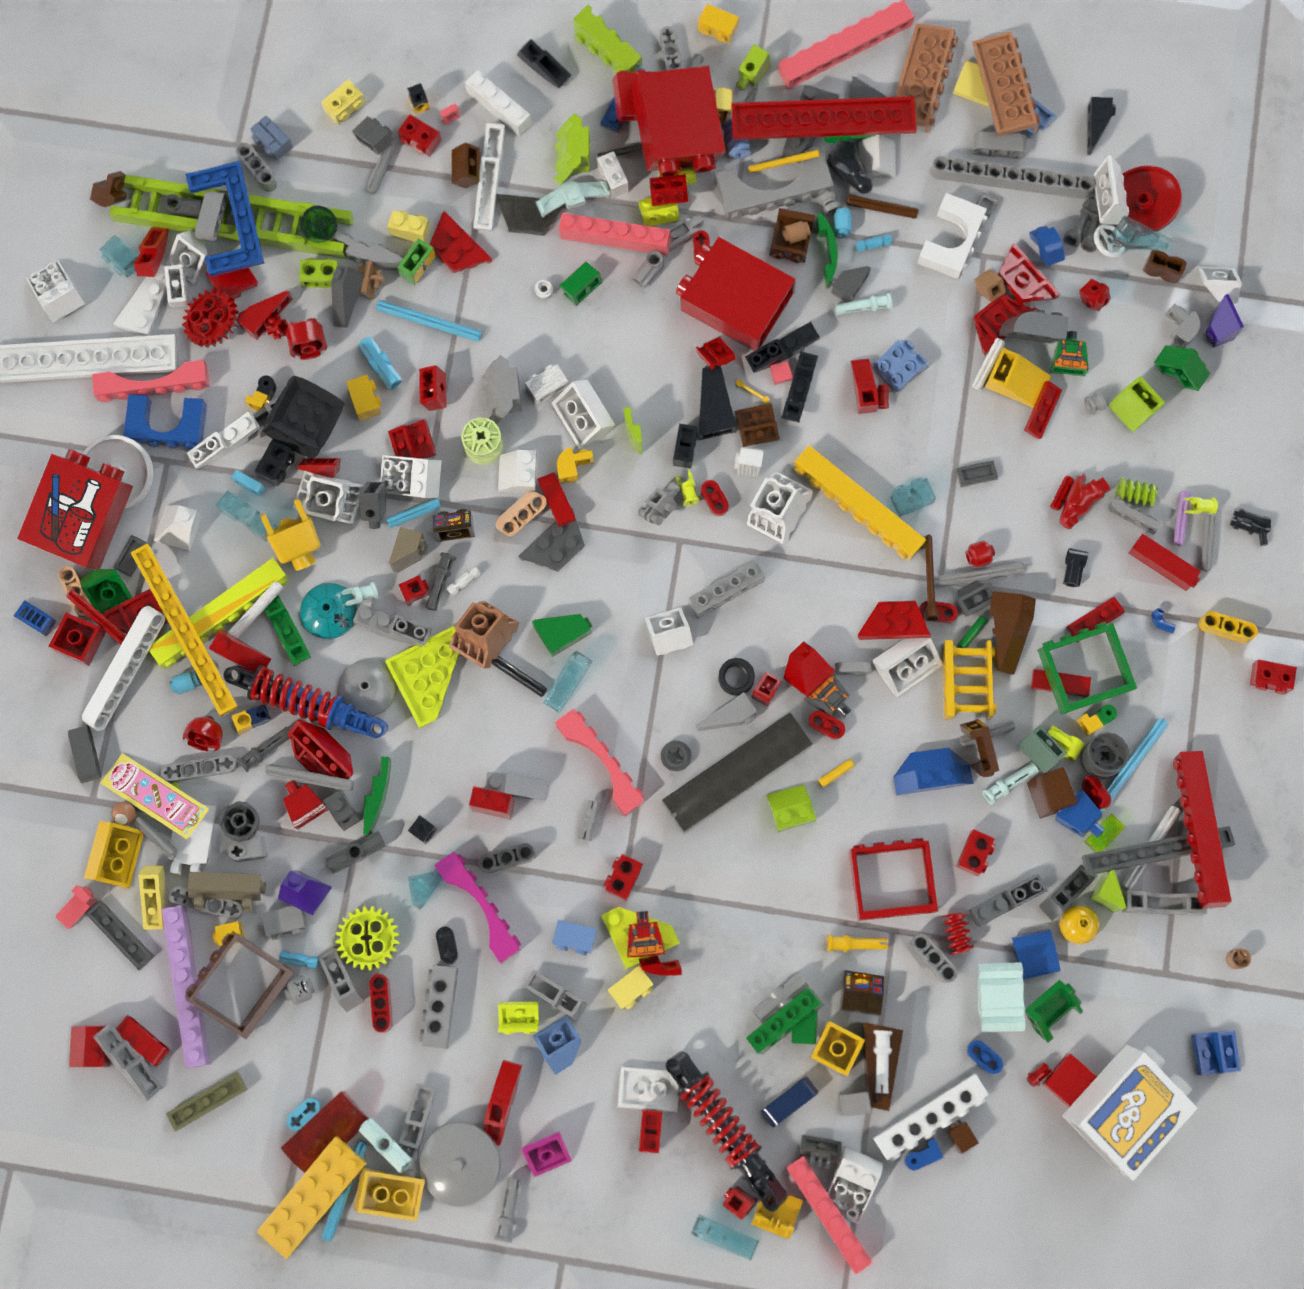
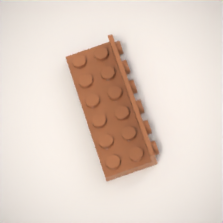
M916 23L895 97L914 96L916 126L925 127V132L929 133L930 128L934 127L935 124L934 114L935 111L939 110V96L943 95L945 85L943 82L944 79L948 78V65L952 63L953 47L957 46L958 36L955 35V28Z
M1012 31L972 41L997 136L1030 128L1033 129V132H1037V125L1040 124L1038 113L1035 114L1034 109H1036L1034 98H1030L1029 95L1031 94L1030 83L1025 81L1027 78L1026 69L1021 67V63H1023L1021 52L1017 53V38H1013Z

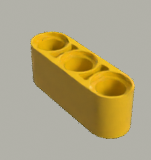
M1207 612L1198 621V626L1202 631L1240 643H1248L1258 634L1255 624L1216 612ZM1206 618L1212 620L1213 626L1206 623ZM1224 624H1229L1231 631H1227ZM1243 629L1249 631L1250 637L1244 635Z

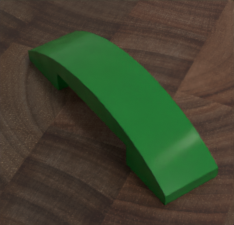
M817 213L816 226L818 238L826 237L830 264H825L824 267L826 289L831 287L837 266V243L829 222L821 213Z
M277 595L264 610L281 639L292 664L296 666L311 658V655L280 596Z

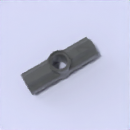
M379 831L356 843L349 844L347 848L326 858V862L331 872L335 874L356 862H361L365 857L386 847ZM360 848V855L355 858L352 857V850Z

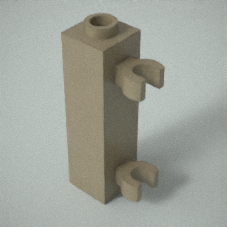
M189 872L187 892L189 898H194L195 910H203L204 899L243 900V911L251 912L252 900L261 901V895L265 894L266 882L262 881V874Z

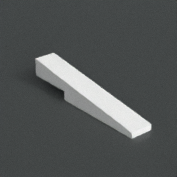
M486 123L474 229L492 231L506 131L503 124Z

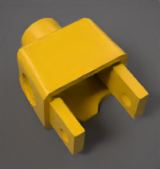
M299 498L293 499V502L301 517L300 519L294 520L287 517L280 520L279 526L273 530L265 512L259 514L267 531L265 536L279 561L283 564L291 561L295 571H298L316 563L312 552L319 549L321 544L311 517L306 515Z

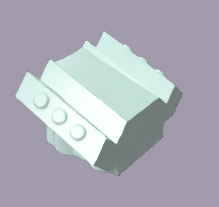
M1021 962L978 965V1016H980L982 1032L1025 1031L1024 982Z

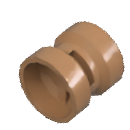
M1234 949L1228 952L1226 962L1232 969L1246 968L1251 963V955L1245 949Z

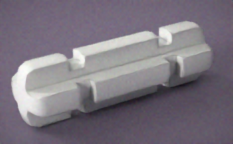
M473 566L468 573H464L455 580L454 584H450L447 587V591L452 596L456 595L459 589L462 590L473 581V578L476 579L481 575L478 568Z

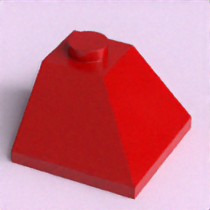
M803 641L790 653L783 679L809 698L835 673V670L813 647Z

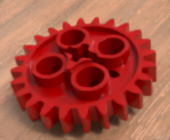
M211 289V292L205 290L204 295L198 293V299L193 297L194 303H188L190 309L184 310L187 316L182 317L186 321L182 324L186 328L183 331L187 334L186 337L195 345L207 348L210 347V344L216 347V342L222 344V338L228 340L227 334H233L231 328L237 327L234 321L239 320L235 316L239 311L235 309L238 305L234 302V299L225 291Z

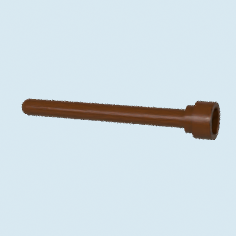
M928 534L925 536L928 606L924 610V619L926 621H937L940 619V612L937 606H935L932 536Z

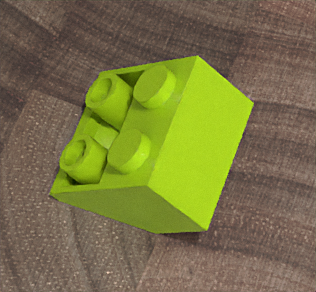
M1139 376L1108 404V407L1133 433L1158 413L1165 405V402Z

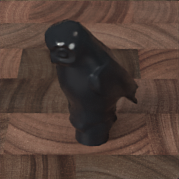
M846 141L841 144L840 158L835 157L831 153L828 154L827 164L844 182L861 194H867L872 191V181L866 175L864 164L859 159V151L853 141Z

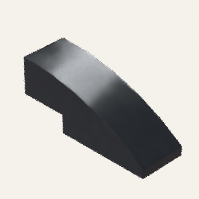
M532 39L517 53V56L531 69L559 89L572 76L546 49L543 51Z

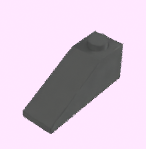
M337 266L331 282L333 325L336 327L348 328L365 276L349 267Z
M1081 864L1038 907L1053 921L1079 897L1095 878L1092 875L1087 876L1085 867Z

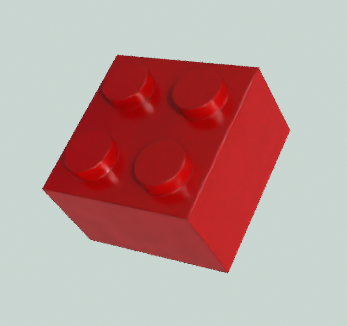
M65 612L48 647L57 653L90 666L106 631L97 625Z

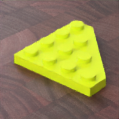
M454 626L428 638L425 646L415 645L385 660L419 729L437 721L459 657V653L449 647L451 637L456 632Z

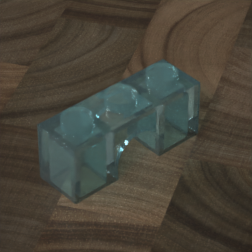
M227 490L216 504L218 509L234 521L242 523L253 534L266 542L268 540L265 536L267 531L259 516L261 512ZM268 518V521L272 529H276V524L273 522V520Z

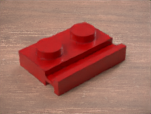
M720 337L704 343V346L701 348L696 347L697 354L711 370L716 365L720 367L736 360L734 352Z

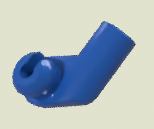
M1156 608L1151 614L1155 627L1173 633L1176 625L1166 622L1164 611Z

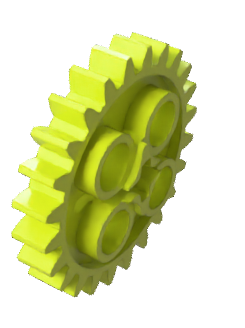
M363 906V912L355 908L356 914L348 912L350 918H342L345 924L338 925L342 931L336 932L340 939L336 940L335 943L341 944L337 951H344L341 958L348 957L346 963L354 962L353 968L355 969L359 964L362 971H364L366 966L372 971L373 965L380 969V962L387 965L386 958L393 959L390 953L398 951L394 948V945L400 944L399 941L395 940L400 934L394 931L399 927L397 925L392 926L395 919L391 918L388 920L389 913L386 912L382 915L383 909L381 908L377 912H375L374 906L370 908V911H368L366 906ZM365 921H368V934L372 936V939L369 940L370 956L367 954L368 943L363 940V938L367 937ZM380 922L382 925L381 930L377 933L373 932V924ZM360 924L362 927L361 933L354 935L353 927ZM375 943H383L381 952L374 951ZM362 944L363 952L356 955L354 952L355 946Z

